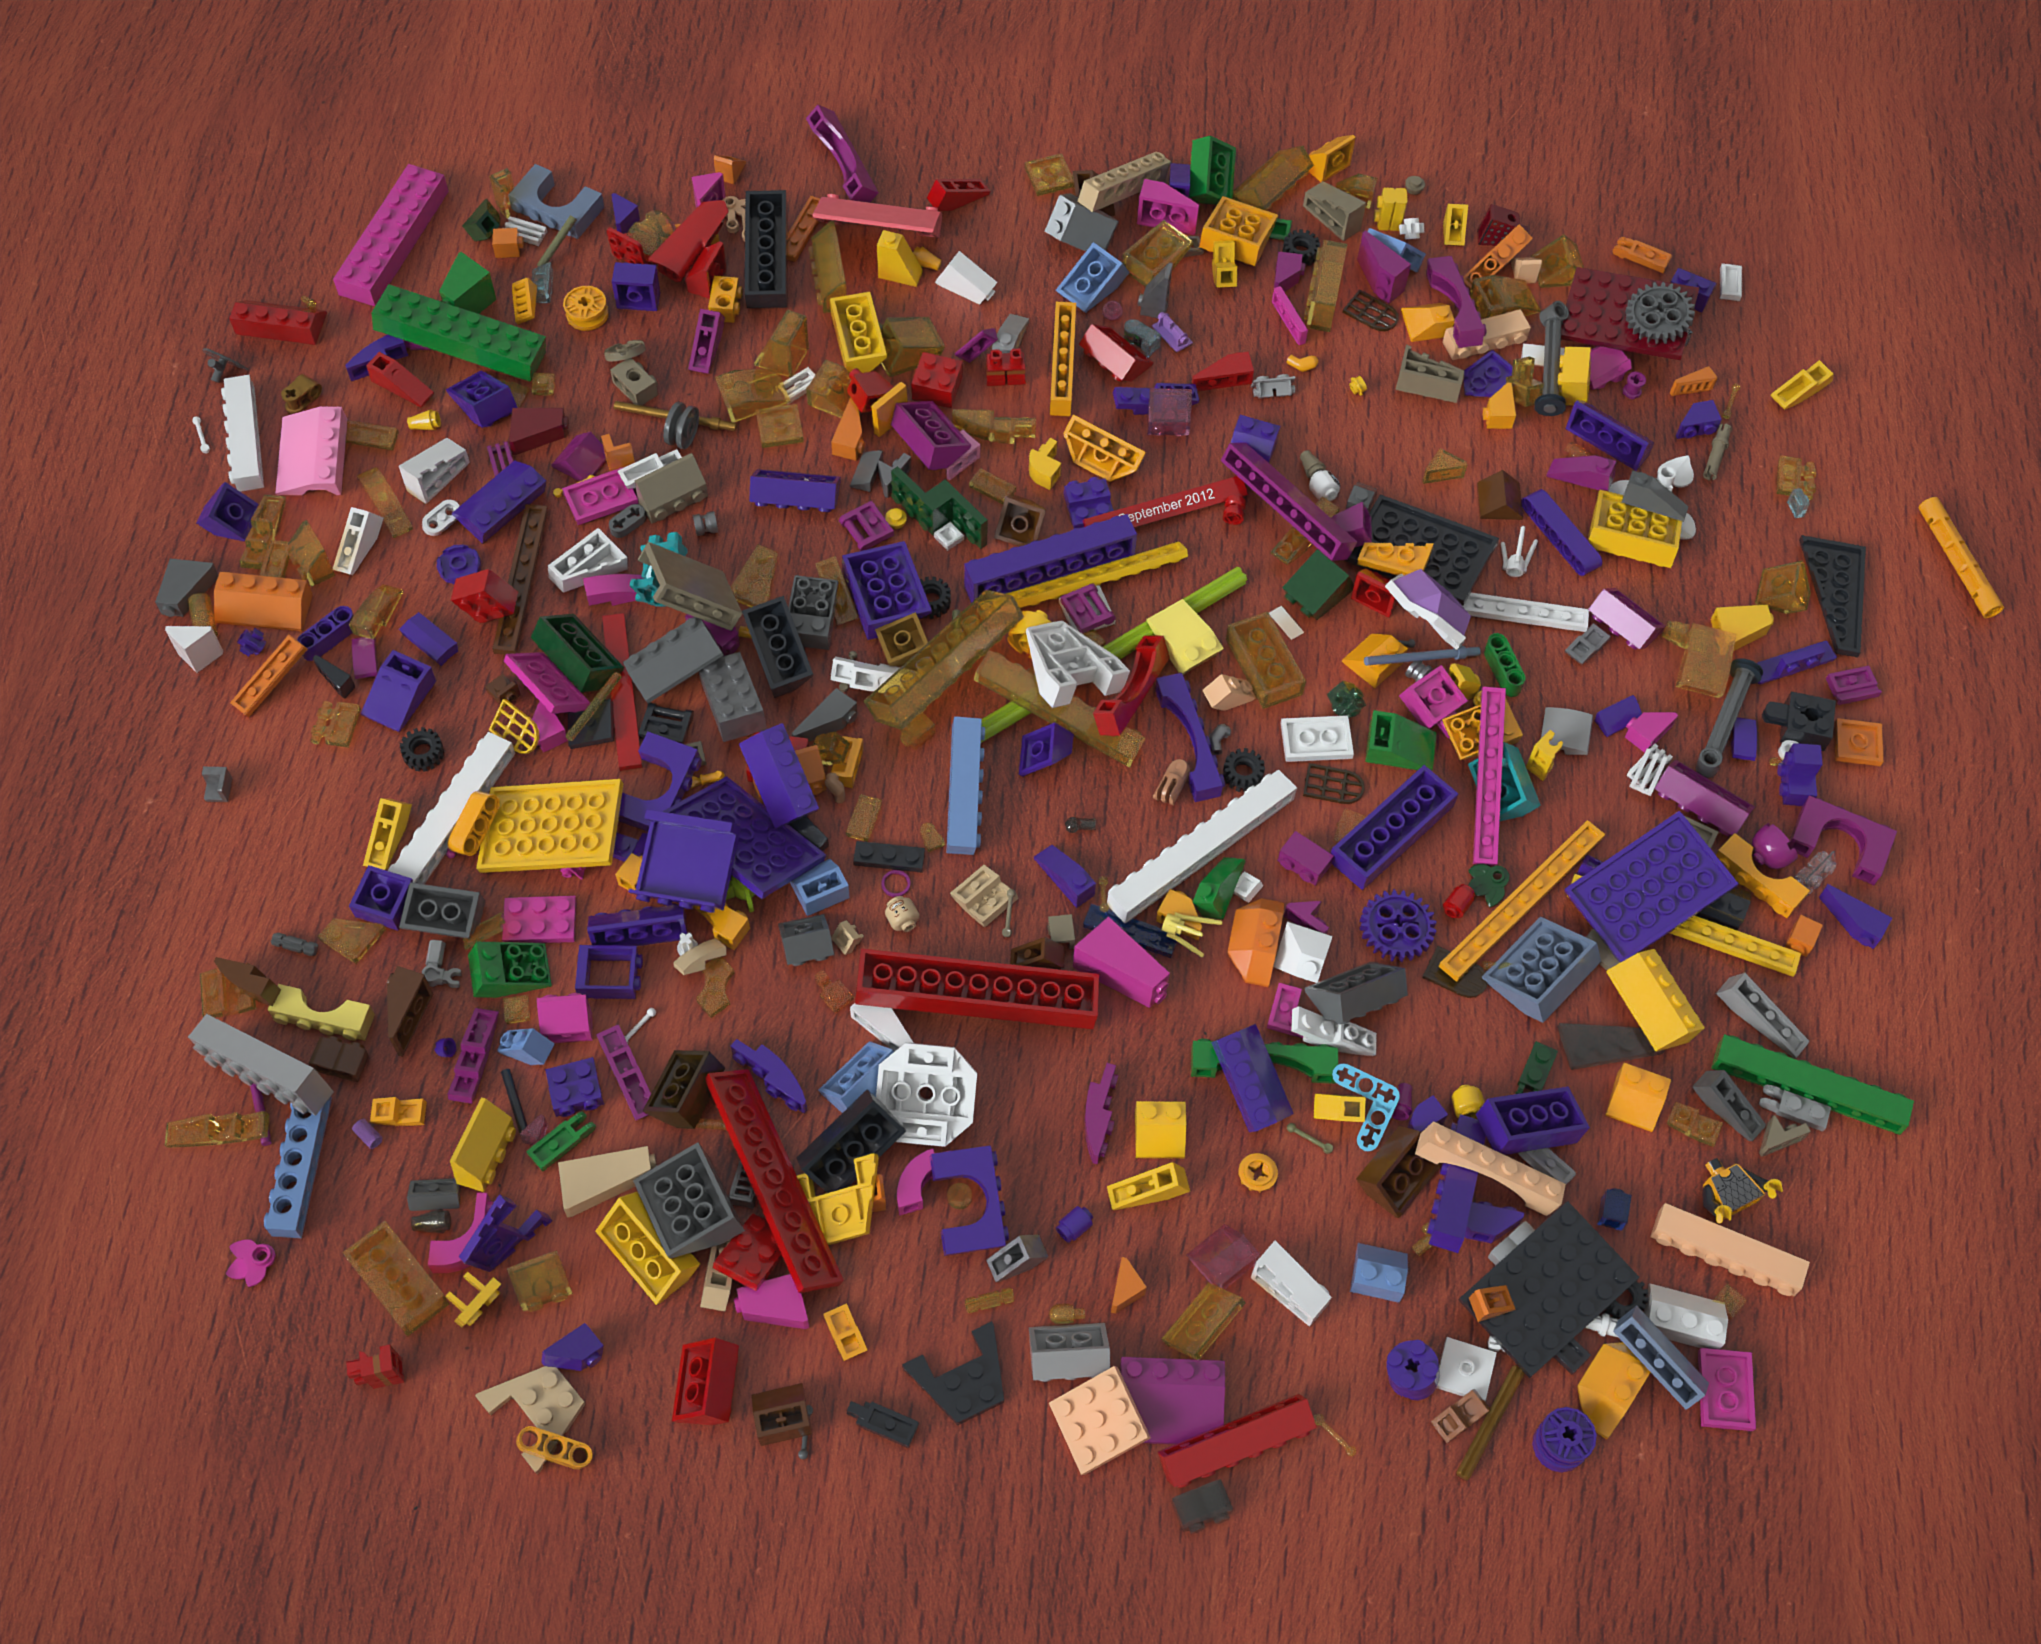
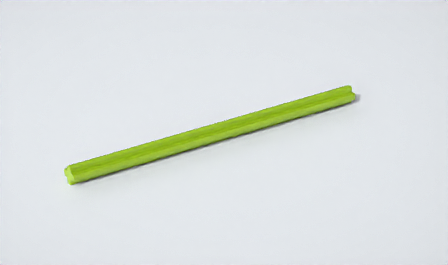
M1235 567L1183 600L1198 613L1245 585V581H1247L1246 574L1242 573L1240 567ZM1147 621L1103 646V648L1120 660L1136 650L1143 636H1155ZM1038 686L981 719V727H985V738L981 740V743L1047 704V701L1040 695Z

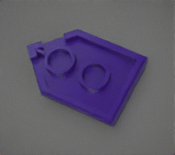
M1491 350L1464 370V395L1492 397L1506 383H1513L1522 374L1494 350Z

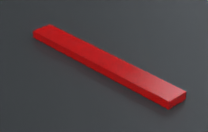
M620 613L602 616L605 647L625 667L623 662L630 657L625 615ZM625 667L620 674L609 682L611 700L613 702V719L620 771L643 768L642 758L638 752L640 741L633 681Z

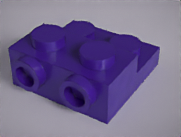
M1092 477L1088 482L1083 483L1075 480L1064 486V499L1073 529L1083 528V519L1114 511L1110 501L1111 494L1106 478Z
M593 1057L545 1069L551 1102L556 1117H568L584 1109L587 1111L594 1110L604 1104Z

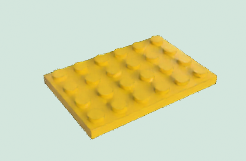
M621 779L491 787L489 794L496 795L499 798L500 806L480 845L476 869L480 873L612 865L623 782Z

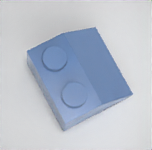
M1358 1243L1350 1292L1400 1302L1406 1286L1408 1272L1407 1254Z

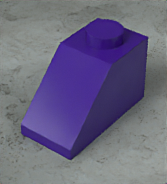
M584 1323L542 1352L541 1363L547 1367L582 1371L587 1366L590 1368L595 1366L601 1360L604 1345L588 1325Z

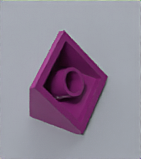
M591 431L576 435L551 466L578 481L587 479L589 475L595 476L606 463L603 444Z

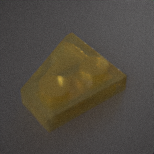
M333 918L318 935V938L357 964L386 929L384 925L378 923Z

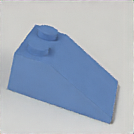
M1093 242L1058 286L1056 292L1070 302L1076 303V306L1086 313L1116 290L1130 272L1122 262Z

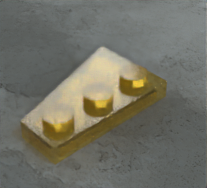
M757 544L731 586L737 602L753 607L769 600L777 562L776 551Z

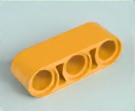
M475 791L470 795L448 838V848L451 851L467 856H473L478 851L500 806L499 798L496 795L481 791Z
M525 1427L520 1431L516 1439L517 1447L522 1452L572 1469H582L592 1459V1450L585 1443L537 1427ZM523 1434H534L536 1444L531 1447L524 1445L522 1442ZM557 1441L561 1445V1452L558 1455H552L548 1452L547 1445L549 1442ZM581 1449L585 1452L586 1460L584 1463H576L573 1460L572 1454L574 1450Z

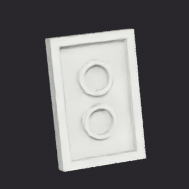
M1348 716L1281 719L1280 724L1286 762L1353 759L1354 752Z

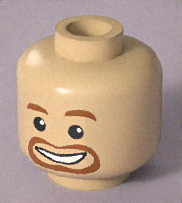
M897 896L887 903L885 916L894 930L909 932L916 927L915 923L919 920V912L910 898Z

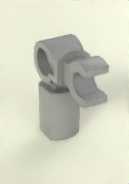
M430 940L426 966L422 970V974L425 975L429 986L434 987L444 983L448 984L451 988H459V981L452 980V977L462 976V971L458 968H453L449 971L441 968L445 942Z

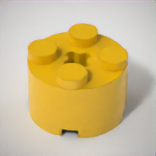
M1041 610L1036 612L1022 611L1008 633L1007 640L1009 644L1020 654L1023 651L1029 653V658L1032 659L1026 629L1052 623L1047 619V614Z

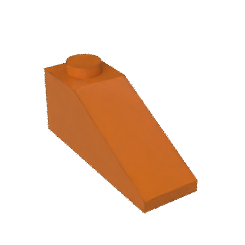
M850 397L831 445L832 455L856 461L859 453L862 454L864 451L865 441H863L858 407Z

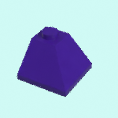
M224 482L204 506L196 524L213 535L245 541L262 506Z
M1052 723L1023 735L1019 775L1021 777L1055 764L1072 753L1073 733L1057 723Z

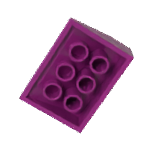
M1121 1357L1120 1373L1151 1437L1143 1443L1178 1444L1224 1425L1225 1361Z

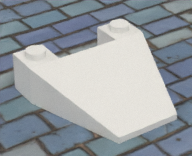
M1064 621L1037 625L1026 629L1039 693L1052 708L1070 704L1077 685L1093 682L1105 696L1119 693L1124 688L1130 670L1115 655Z

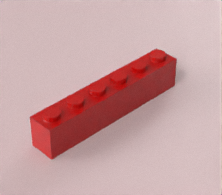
M1297 1394L1158 1451V1455L1167 1481L1173 1487L1182 1488L1190 1485L1193 1479L1200 1476L1206 1478L1216 1473L1215 1470L1224 1466L1225 1468L1234 1467L1240 1463L1239 1460L1258 1457L1263 1454L1265 1449L1282 1447L1287 1444V1440L1294 1437H1306L1317 1426L1307 1398Z

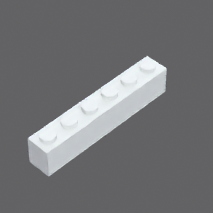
M250 375L225 378L224 388H221L223 399L226 400V404H223V411L225 417H227V421H224L225 430L229 433V437H226V445L228 450H230V454H227L228 463L232 467V471H229L230 482L235 484L240 492L264 488L255 387Z

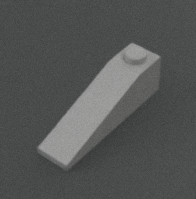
M1746 973L1729 977L1716 994L1733 1012L1791 1057L1797 1058L1810 1042Z

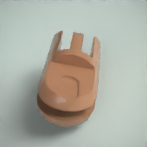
M1177 759L1170 763L1153 795L1155 800L1161 799L1162 802H1169L1170 805L1174 806L1190 774V767L1186 761Z

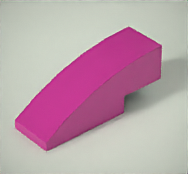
M609 574L583 578L589 606L611 601L612 606L636 601L635 596L637 593L630 587L631 579L644 578L641 575Z

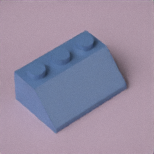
M869 1041L818 1091L841 1113L867 1089L876 1097L879 1064L894 1053V1051Z

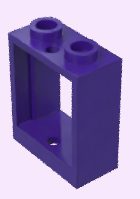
M579 945L575 983L576 993L586 995L587 998L636 999V990L641 989V977L638 976V969H642L643 956L638 953L637 946ZM591 961H631L629 986L589 985Z

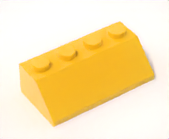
M865 292L830 298L831 317L847 378H849L850 372L855 368H858L862 373L871 372L887 358L871 293Z
M1655 949L1639 952L1606 971L1656 1052L1689 1043L1705 1029Z
M638 1192L619 1197L595 1231L656 1305L660 1304L684 1285L700 1265L691 1253L671 1259L667 1257Z

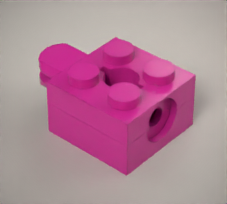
M1442 665L1399 695L1420 725L1430 729L1437 724L1447 738L1450 737L1442 719L1457 714L1456 710L1468 701Z

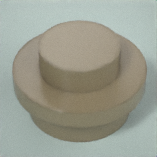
M1411 176L1406 179L1405 187L1408 193L1417 195L1424 189L1425 182L1421 177Z

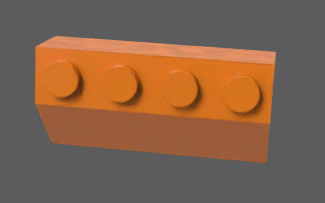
M220 572L214 589V621L221 624L302 632L313 594L307 580Z

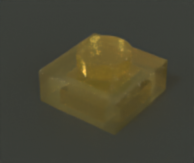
M533 373L532 394L554 395L555 374Z
M528 995L503 998L506 1024L531 1021Z

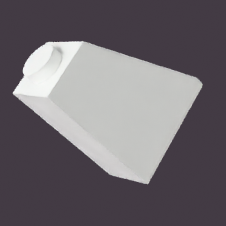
M960 251L935 281L937 285L979 305L984 299L988 301L995 293L993 287L997 283Z

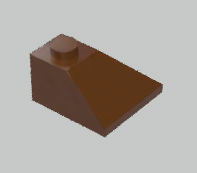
M1014 494L1006 496L994 538L1017 546H1024L1038 540L1046 509L1032 500Z

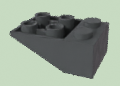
M794 576L788 608L803 647L829 650L833 631L838 580Z

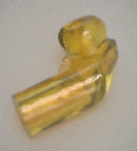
M1429 1222L1422 1226V1231L1426 1235L1412 1246V1249L1419 1257L1433 1246L1429 1244L1431 1234L1427 1233Z

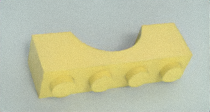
M278 984L281 991L274 1005H269L268 1011L275 1022L287 1025V1023L296 1024V1026L304 1030H310V1028L317 1029L326 1035H333L335 1033L351 1041L366 1039L375 1016L370 1005L346 1000L333 1011L317 1012L307 1007V998L301 989Z

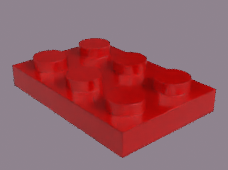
M752 1213L743 1225L745 1231L731 1239L713 1262V1269L757 1291L783 1256L767 1220Z

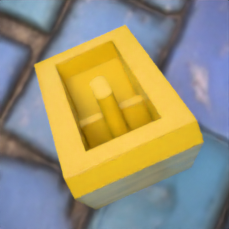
M1447 205L1443 221L1444 245H1465L1468 205Z

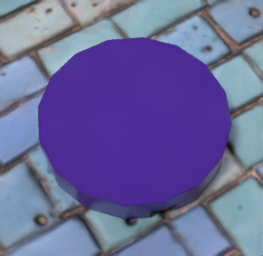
M467 545L450 546L442 551L443 554L437 559V570L440 577L451 584H455L456 578L481 570V560L477 551L469 548Z

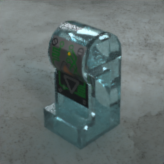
M1135 319L1128 320L1124 324L1123 338L1139 347L1141 353L1148 358L1160 347L1161 334Z

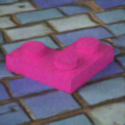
M1282 983L1278 984L1267 1025L1268 1029L1303 1038L1302 1035L1291 1031L1292 1009L1298 1006L1302 989Z

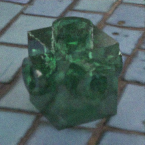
M1342 681L1327 693L1332 703V710L1338 716L1355 717L1366 706L1362 691L1353 683Z

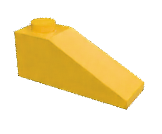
M380 798L363 866L368 867L370 865L387 871L407 827L412 804L389 798Z
M1174 1162L1107 1186L1112 1210L1164 1201L1190 1192L1185 1168Z

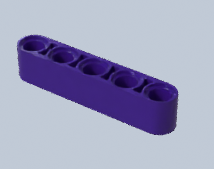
M1539 489L1522 498L1521 504L1524 511L1580 576H1584L1602 566V559L1599 553L1545 490Z

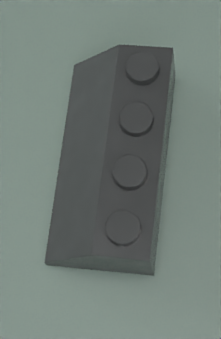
M693 617L674 630L669 631L657 641L650 643L638 653L631 655L623 663L645 701L650 703L724 655L704 621Z
M1368 962L1305 987V993L1325 1019L1333 1020L1337 1024H1346L1350 1022V1019L1366 1016V1013L1369 1011L1380 1010L1384 1005L1397 1003L1398 999L1408 996L1406 970L1401 967Z

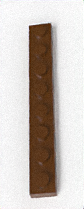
M525 505L508 584L518 591L514 614L499 618L492 648L494 654L506 655L517 653L548 515L547 506Z

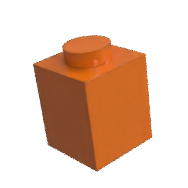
M518 228L493 229L492 245L495 257H520V249L524 248L523 236H519Z
M1800 915L1793 925L1784 947L1807 957L1813 949L1823 925Z

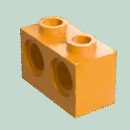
M714 276L708 310L720 312L725 317V322L734 323L735 316L739 315L740 302L738 300L742 299L743 287L739 286V278Z

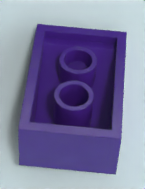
M482 370L446 389L450 397L466 415L482 428L491 426L494 421L501 417L509 416L512 413V408H518L509 386Z

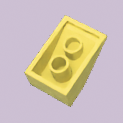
M1183 599L1146 620L1155 636H1164L1170 660L1178 673L1183 675L1215 657L1224 649L1212 629Z

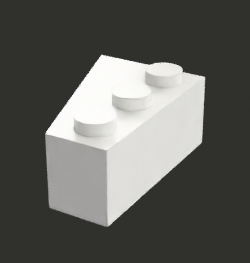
M445 438L399 465V469L407 492L427 504L470 462L464 448Z
M597 528L548 565L549 579L564 593L583 586V578L616 574L627 570V556Z
M1276 1241L1257 1260L1251 1275V1279L1309 1327L1329 1305L1332 1298L1329 1295V1291L1321 1284H1318Z

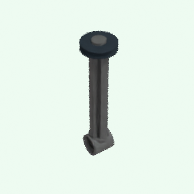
M1555 301L1539 314L1540 321L1545 326L1543 395L1535 400L1534 409L1537 413L1544 416H1556L1562 414L1566 409V400L1559 395L1558 374L1560 373L1561 325H1563V321L1568 317L1569 313L1566 305L1561 301Z
M1738 658L1733 660L1729 667V673L1733 677L1732 683L1706 747L1701 751L1695 767L1696 772L1706 778H1712L1717 774L1722 763L1723 751L1751 684L1758 683L1763 675L1761 666L1752 660Z

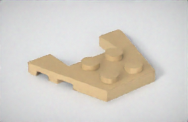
M547 1366L475 1395L490 1416L513 1398L537 1428L561 1436L567 1433L585 1406V1402L561 1372L555 1367ZM557 1441L548 1443L547 1449L550 1454H553L557 1448ZM527 1453L521 1454L536 1474L541 1472L546 1462L545 1459Z

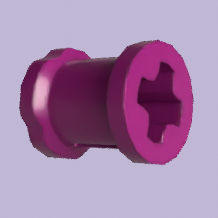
M1632 372L1627 377L1628 383L1623 388V394L1629 399H1636L1642 393L1641 388L1645 385L1646 378L1640 372Z

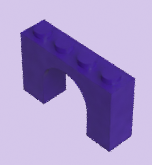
M647 731L638 752L642 760L669 770L672 773V783L669 790L663 796L654 800H642L622 793L618 821L648 832L650 821L644 819L646 809L663 812L681 802L685 791H689L691 788L692 776L695 771L699 770L702 759L698 749Z
M990 1145L931 1154L930 1163L933 1181L968 1178L975 1181L982 1188L986 1197V1209L978 1222L940 1231L944 1256L1005 1247V1241H1009L1007 1226H1003L1002 1216H1005L1004 1202L999 1201L998 1191H1001L1000 1176H995L994 1166H998L996 1151H992Z

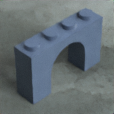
M535 164L509 193L511 209L559 231L571 215L577 221L567 236L579 239L604 209L602 193L585 186L576 198L567 205L560 207L545 205L541 201L554 187L552 171Z

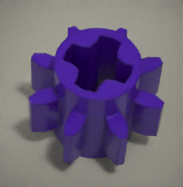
M256 628L253 631L245 629L237 641L240 644L239 651L248 657L253 653L258 655L266 644V641L263 640L264 633Z

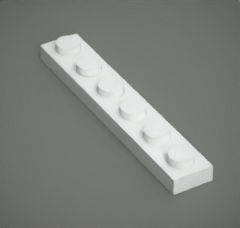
M1471 593L1463 606L1471 616L1581 632H1586L1588 629L1589 610L1583 608Z

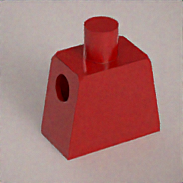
M855 368L849 374L851 381L847 391L861 413L872 411L871 406L894 388L893 385L875 371L862 373L858 368Z

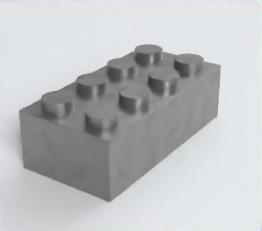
M740 652L720 657L699 671L701 684L723 742L767 729L763 708Z

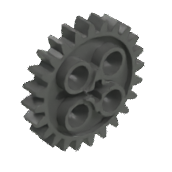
M1654 282L1652 288L1646 284L1644 291L1638 288L1637 294H1632L1631 300H1628L1625 312L1626 321L1629 322L1628 328H1633V334L1640 333L1639 339L1646 336L1648 343L1651 339H1655V343L1658 344L1659 339H1662L1666 344L1667 338L1674 342L1676 335L1682 338L1683 331L1688 332L1689 326L1693 324L1695 305L1691 304L1692 297L1687 298V291L1680 293V286L1673 289V283L1665 287V282H1662L1661 286H1657L1656 282Z

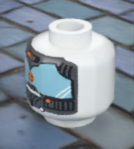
M1321 470L1312 475L1309 489L1319 501L1327 502L1337 497L1340 491V483L1330 471Z

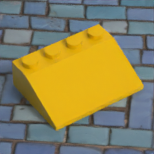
M1599 490L1588 534V541L1595 550L1671 568L1679 549L1682 521L1621 503L1624 495Z

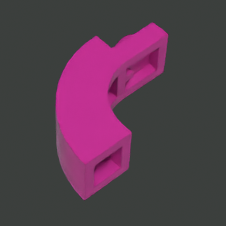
M933 1149L927 1150L915 1157L904 1169L897 1188L899 1216L923 1209L921 1193L925 1184L933 1178L930 1155L934 1154Z

